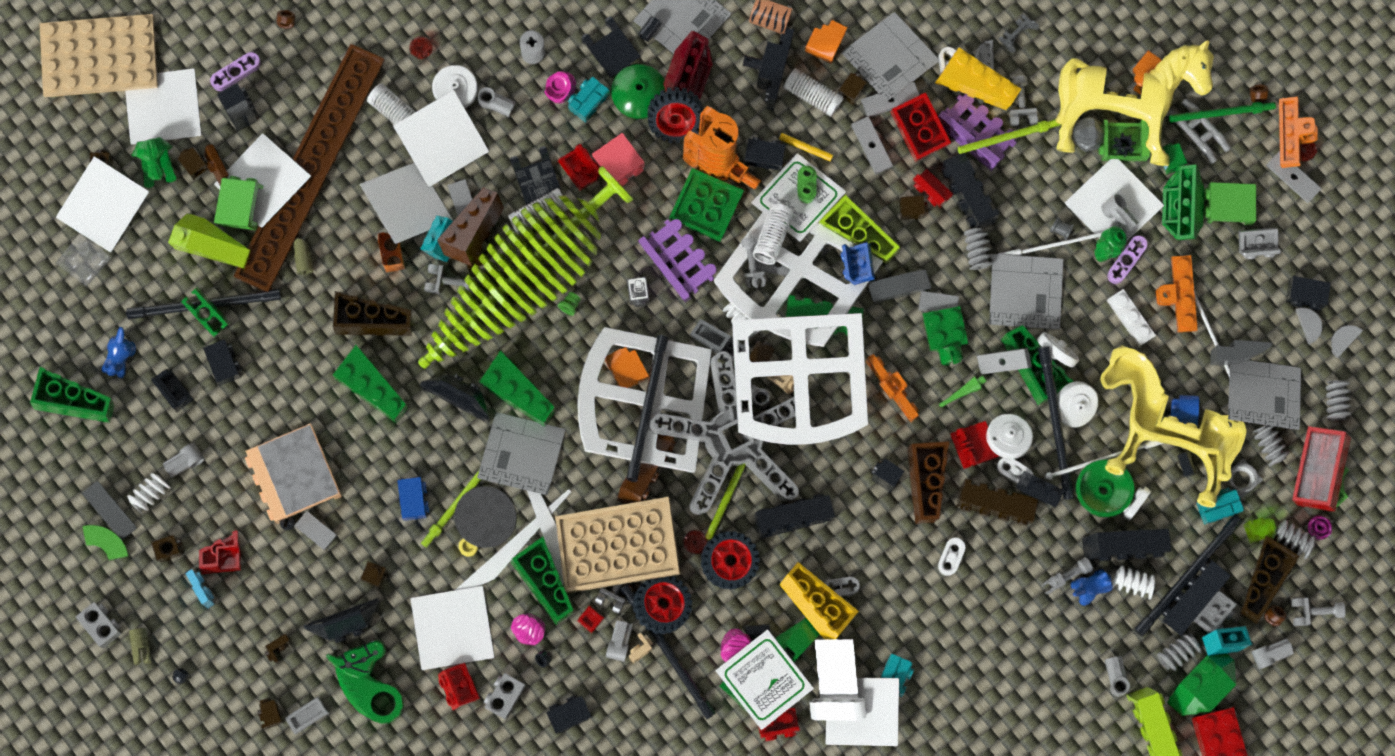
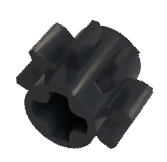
M1121 133L1120 139L1118 137L1113 139L1116 144H1113L1111 148L1116 150V156L1121 154L1126 158L1127 152L1131 154L1134 152L1132 147L1135 146L1136 142H1132V135L1124 136V133Z

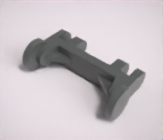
M1024 14L1021 15L1022 20H1016V24L1019 27L1012 34L1005 31L1003 36L1006 39L1002 36L998 38L1012 54L1016 52L1014 40L1023 30H1038L1040 28L1035 21L1030 20Z

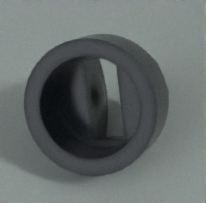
M292 516L288 517L287 527H284L286 518L279 522L282 529L290 531L295 527L296 521Z
M547 650L540 651L535 655L536 663L540 667H546L552 661V654Z
M176 667L172 678L177 684H183L188 680L190 674Z

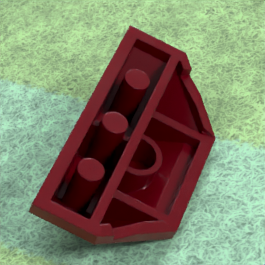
M691 31L676 48L663 83L665 92H667V88H672V91H675V87H679L680 91L685 88L687 93L692 91L694 96L697 95L701 99L713 65L708 38L695 31Z

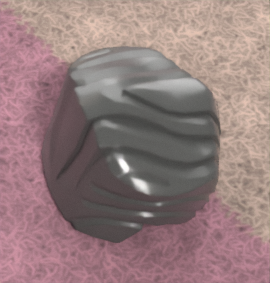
M1087 117L1076 123L1073 135L1080 150L1088 152L1100 148L1104 131L1096 119Z

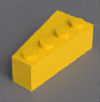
M960 47L952 55L934 83L949 87L950 90L956 92L960 91L969 97H976L985 103L1004 110L1010 107L1021 91L1020 87Z
M799 562L796 563L780 584L782 589L824 640H836L859 612Z

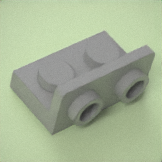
M1218 591L1194 622L1206 630L1208 634L1216 629H1223V621L1226 618L1228 620L1232 618L1236 612L1234 608L1237 604Z

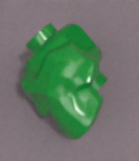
M1112 226L1101 233L1095 249V257L1098 262H1105L1112 257L1116 258L1124 251L1127 236L1122 228Z

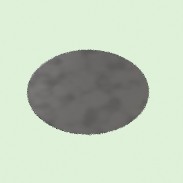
M477 487L468 491L458 501L455 509L454 518L458 532L467 542L477 547L490 548L503 543L512 534L516 524V512L512 501L502 491L492 487Z

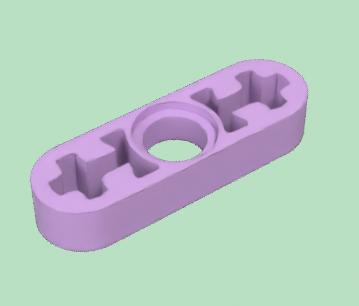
M249 52L214 73L210 78L212 87L217 91H223L259 69L261 62L258 55ZM251 58L252 60H255V61H254L255 64H254V65L248 64V63H249L248 59ZM241 63H243L244 66L246 67V69H247L246 71H244V69H243ZM232 68H240V74L232 76L230 74ZM225 73H227L228 77L231 80L228 81V79L225 76ZM217 78H219L220 80H222V83H223L222 85H219V84L217 83V81H216Z
M1133 237L1107 274L1108 280L1111 283H1121L1147 248V241L1144 237ZM1140 241L1142 248L1139 247L1136 250V252L1133 253L1132 249L1135 247V243ZM1124 255L1131 256L1132 264H1124L1122 257ZM1119 267H1122L1123 270L1119 274L1120 277L1115 279L1113 272H1117Z

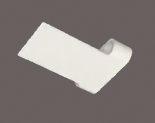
M815 640L820 698H814L809 701L811 719L861 720L866 718L865 699L858 698L853 640Z

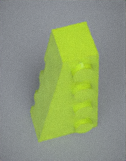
M846 195L819 221L820 225L855 245L868 242L871 254L883 260L886 264L900 251V247Z
M1149 687L1127 694L1128 700L1133 701L1135 709L1132 710L1135 718H1137L1139 723H1142L1141 734L1146 742L1149 741L1147 749L1150 756H1183L1181 750L1177 749L1175 743L1177 742L1175 732L1171 731L1169 725L1171 719L1168 712L1164 710L1163 705H1165L1162 694Z

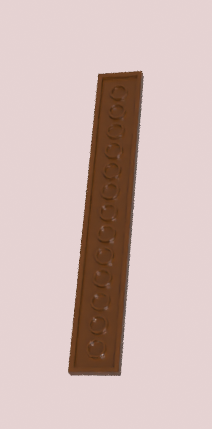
M350 44L292 159L311 177L263 227H258L248 246L251 252L245 269L238 267L234 278L262 291L268 292L271 290L294 244V240H296L385 63L384 58Z

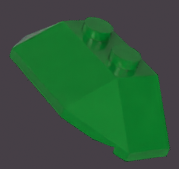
M1198 165L1178 166L1175 170L1176 172L1170 177L1163 188L1162 225L1176 240L1196 239L1203 226L1204 185Z
M1228 654L1207 655L1179 684L1167 701V704L1181 716L1210 714L1236 686L1235 660Z

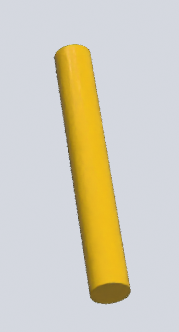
M781 133L779 140L830 162L832 160L833 154L784 133Z

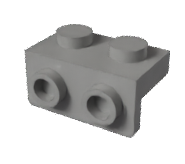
M1278 229L1240 230L1239 253L1246 259H1255L1259 255L1275 257V254H1281V249L1278 248Z

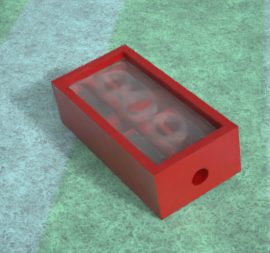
M1308 426L1292 498L1297 506L1336 511L1351 437L1347 432Z

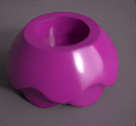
M1320 515L1315 516L1308 523V532L1311 536H1315V539H1326L1332 533L1331 522L1328 518Z

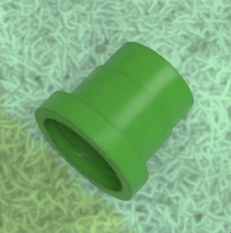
M569 292L564 300L559 302L558 307L564 313L573 316L576 313L575 309L581 298L577 294Z

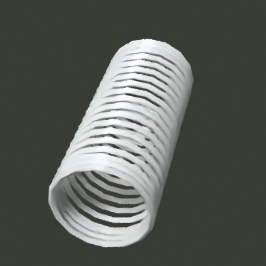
M794 68L783 88L789 90L792 94L795 93V96L798 95L804 101L806 100V103L809 102L812 106L815 105V108L818 107L826 115L833 116L842 102L843 96L838 93L834 96L835 91L832 93V90L829 91V88L826 90L827 86L824 87V84H818V81L815 82V79L812 81V78L809 79L810 76L804 75V72L801 73L800 70Z
M383 83L377 85L367 98V102L380 111L382 115H385L387 119H390L393 124L400 122L404 117L407 118L412 112L415 113V110L407 106L405 101L402 102V99L397 97L395 93H392L390 89H387Z
M558 188L536 200L544 209L543 203L545 204L552 217L556 216V213L549 209L544 201L546 198L552 197L564 211L568 210V207L558 197L563 196ZM536 201L531 202V205H525V208L531 213L532 211L540 222L541 220L543 223L545 222L540 215L538 217L532 204L536 203ZM521 209L519 211L516 210V213L513 212L508 215L512 226L519 236L522 233L512 222L511 219L517 216L519 219L521 217L526 226L529 225L533 229L532 225L524 220Z
M783 204L771 205L753 252V257L759 262L765 264L776 263L777 256L794 215L791 208ZM774 209L783 210V211L789 213L790 215H788V214H786V213H784V212H781V211L774 210Z

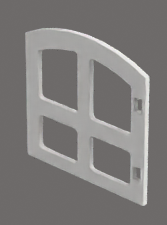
M762 212L744 239L756 237L758 242L767 218L766 214ZM819 223L810 231L814 238L802 255L797 256L783 247L780 248L781 250L776 261L789 268L790 272L764 307H760L733 280L748 259L747 250L745 247H742V243L739 244L714 279V283L727 300L749 319L779 318L776 314L802 278L808 279L839 298L828 315L847 314L869 281L853 285L851 282L845 284L812 264L826 244H830L841 251L844 244L849 247L856 246ZM872 255L875 274L883 260ZM838 326L831 328H807L805 330L806 344L824 347ZM789 329L768 330L791 340V331Z
M862 313L732 320L738 433L771 443L813 444L843 437L868 425ZM847 327L849 349L847 357L807 358L805 330L807 328ZM789 329L791 331V360L750 361L748 333L750 331ZM738 340H745V352L739 353ZM848 372L850 374L852 414L825 425L812 427L810 425L808 375ZM793 376L795 428L777 427L753 420L751 379L753 377ZM742 400H748L749 412L742 413Z
M604 327L595 340L582 370L578 392V422L585 452L631 460L634 445L604 440L599 437L595 417V397L643 406L646 392L600 383L597 378L612 345L651 352L654 358L657 338ZM668 340L650 419L660 414L661 410L685 414L690 419L702 421L712 349ZM672 356L697 363L692 401L664 395L668 357ZM648 426L641 463L695 473L699 441L687 439L685 455L660 451L656 449L657 434L653 433ZM693 426V433L700 435L699 427ZM607 445L617 446V452L606 450ZM665 457L676 458V464L664 462Z

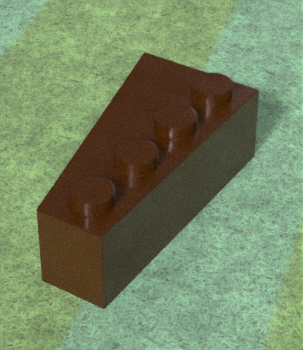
M483 187L437 239L445 256L473 267L474 259L477 254H480L484 240L488 239L491 227L495 226L504 209L497 192Z
M657 434L656 449L672 453L677 443L674 441L675 437ZM641 463L638 481L631 482L625 478L620 487L617 501L622 504L641 502L643 499L646 500L651 491L649 489L651 484H655L659 476L657 472L661 466Z
M950 441L911 444L907 448L915 524L934 523L940 518L942 489Z

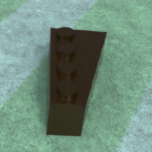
M966 478L961 483L956 507H960V511L968 513L977 511L980 516L990 517V515L997 516L998 520L1009 522L1010 519L1017 521L1016 524L1028 526V524L1034 522L1038 499L1018 493L1008 495V491L1001 488L990 490L987 484L979 483L973 485L971 484L972 480Z
M1265 536L1240 615L1257 625L1300 556Z

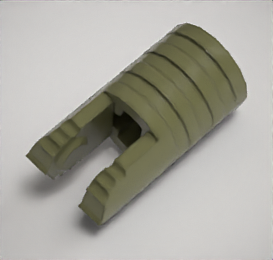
M297 238L294 240V258L297 274H310L314 272L308 243L303 239Z
M138 628L130 630L129 636L134 664L140 665L141 652L144 663L151 664L147 629Z

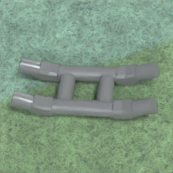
M1187 98L1182 101V105L1188 111H1201L1197 105ZM1171 110L1168 113V116L1177 113L1174 110ZM1208 118L1194 119L1189 123L1187 121L1175 122L1196 143L1211 164L1216 162L1217 158L1208 144L1205 143L1213 137L1224 152L1231 149L1224 135L1218 131ZM1200 122L1208 130L1201 137L1193 130Z

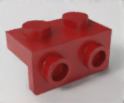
M578 144L573 151L558 160L579 191L595 183L600 177L598 172L599 165L594 163L588 150L583 148L581 144Z
M925 169L920 175L917 174L913 178L914 188L920 193L924 192L928 196L927 200L934 207L937 205L941 208L953 196V193L928 169Z

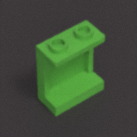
M1103 120L1100 126L1104 131V137L1098 149V154L1101 155L1102 161H1109L1110 159H1119L1120 161L1148 160L1150 151L1146 147V141L1149 135V127L1144 120H1141L1140 123H1108V120ZM1121 133H1124V136L1132 135V142H1136L1135 146L1132 147L1134 152L1132 154L1127 152L1126 158L1121 154L1116 156V150L1111 148L1113 144H1116L1113 139L1115 137L1120 139Z
M230 176L229 179L222 178L214 223L223 227L257 230L258 223L253 221L258 189H263L264 185L258 183V180L254 178H246V181L236 176Z
M1211 182L1205 188L1204 199L1207 200V207L1205 206L1204 218H1207V223L1211 224L1213 221L1244 222V225L1252 226L1256 222V184Z

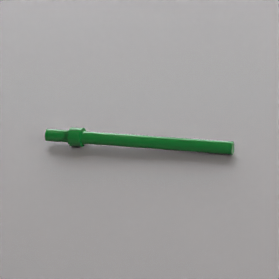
M1255 102L1252 105L1173 114L1169 115V121L1178 122L1250 112L1257 114L1266 110L1276 109L1275 102Z

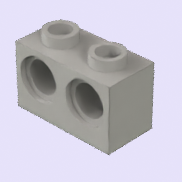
M93 602L78 614L76 618L97 645L104 649L122 634L119 631L121 626L114 618L111 620L106 615L109 611L102 603L98 605ZM93 612H98V619L91 622L90 615ZM105 627H110V634L103 637L102 630Z
M504 673L503 676H498L494 683V686H496L494 692L488 693L484 703L487 710L506 720L526 686ZM506 682L514 684V689L511 692L503 690V685ZM502 699L504 701L503 708L495 709L493 707L494 701Z

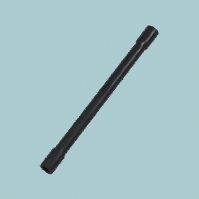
M273 289L268 292L262 291L211 298L209 300L215 307L255 302L281 300L280 289ZM200 300L190 301L195 307L202 304ZM182 302L126 308L128 320L189 311Z
M658 335L655 344L651 372L626 480L631 482H637L639 477L644 444L663 357L666 353L669 339L665 335Z
M1050 346L1038 348L1043 368L1056 452L1061 471L1069 468L1052 369ZM1070 472L1061 474V487L1065 490L1063 499H1074L1075 494Z
M1235 515L1230 518L1220 533L1165 596L1134 628L1138 635L1143 637L1158 617L1185 588L1190 579L1199 572L1200 567L1213 556L1226 539L1243 523L1240 518Z
M629 583L620 590L628 603L634 607L633 600L636 592ZM649 630L696 701L706 720L716 714L715 710L703 696L663 634L652 633V630Z

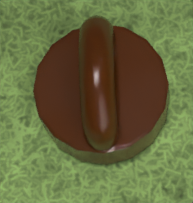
M290 10L278 11L277 25L283 29L293 28L296 14Z
M1258 84L1250 88L1252 103H1262L1268 98L1269 88L1266 85Z
M1271 605L1264 617L1269 624L1279 626L1286 619L1287 615L1281 607Z

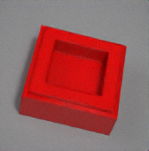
M588 606L577 622L593 633L604 617Z

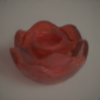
M417 36L410 42L409 50L411 55L418 59H424L431 55L433 44L427 37Z
M1300 142V160H1312L1317 154L1315 143L1301 144Z
M697 530L689 531L683 538L684 548L691 554L702 553L707 543L705 534Z

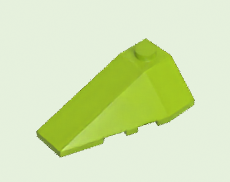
M188 213L174 225L168 241L176 250L244 269L251 252L205 218Z

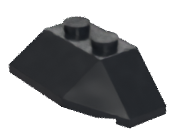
M445 374L421 382L420 386L425 391L489 424V414L479 386L470 383V385L463 382L464 379L456 374L453 376Z
M376 598L303 626L308 632L330 642L335 641L338 644L346 641V637L350 635L357 637L365 634V630L369 629L381 603Z

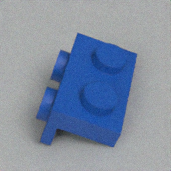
M866 242L853 247H849L846 244L842 245L843 252H841V258L845 269H843L845 279L853 285L874 280L870 244Z

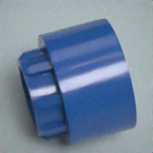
M1179 395V399H1172L1171 416L1178 418L1179 422L1184 424L1193 423L1198 428L1199 396Z

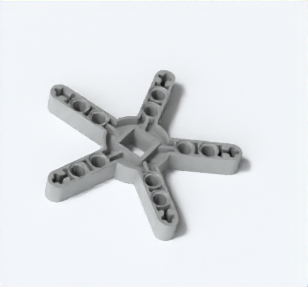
M725 351L718 352L711 359V370L719 414L714 416L710 422L657 414L650 419L649 429L655 434L705 442L712 460L691 500L690 510L692 513L701 515L707 512L730 467L745 464L781 501L789 502L798 496V487L761 450L763 441L741 434L745 443L731 450L722 432L734 425L738 428L736 382L732 359L729 353ZM720 358L721 361L724 360V364L718 362V359ZM721 376H725L728 379L727 385L721 382ZM724 395H728L731 398L730 404L724 401ZM793 397L757 416L753 415V420L764 423L763 417L767 416L771 420L770 425L777 426L795 417V409L793 407L795 405V398ZM780 408L786 409V417L780 414ZM659 420L660 424L668 423V425H662L661 427H658V424L655 422ZM675 422L681 425V432L674 429ZM693 426L699 427L700 435L693 433ZM758 460L763 461L764 469H760L757 466ZM714 466L720 468V476L714 474ZM771 474H775L778 477L777 483L772 482ZM706 483L712 486V493H708L705 490ZM787 489L790 490L788 496L785 494L787 492ZM703 500L701 504L703 508L699 509V504L697 503Z

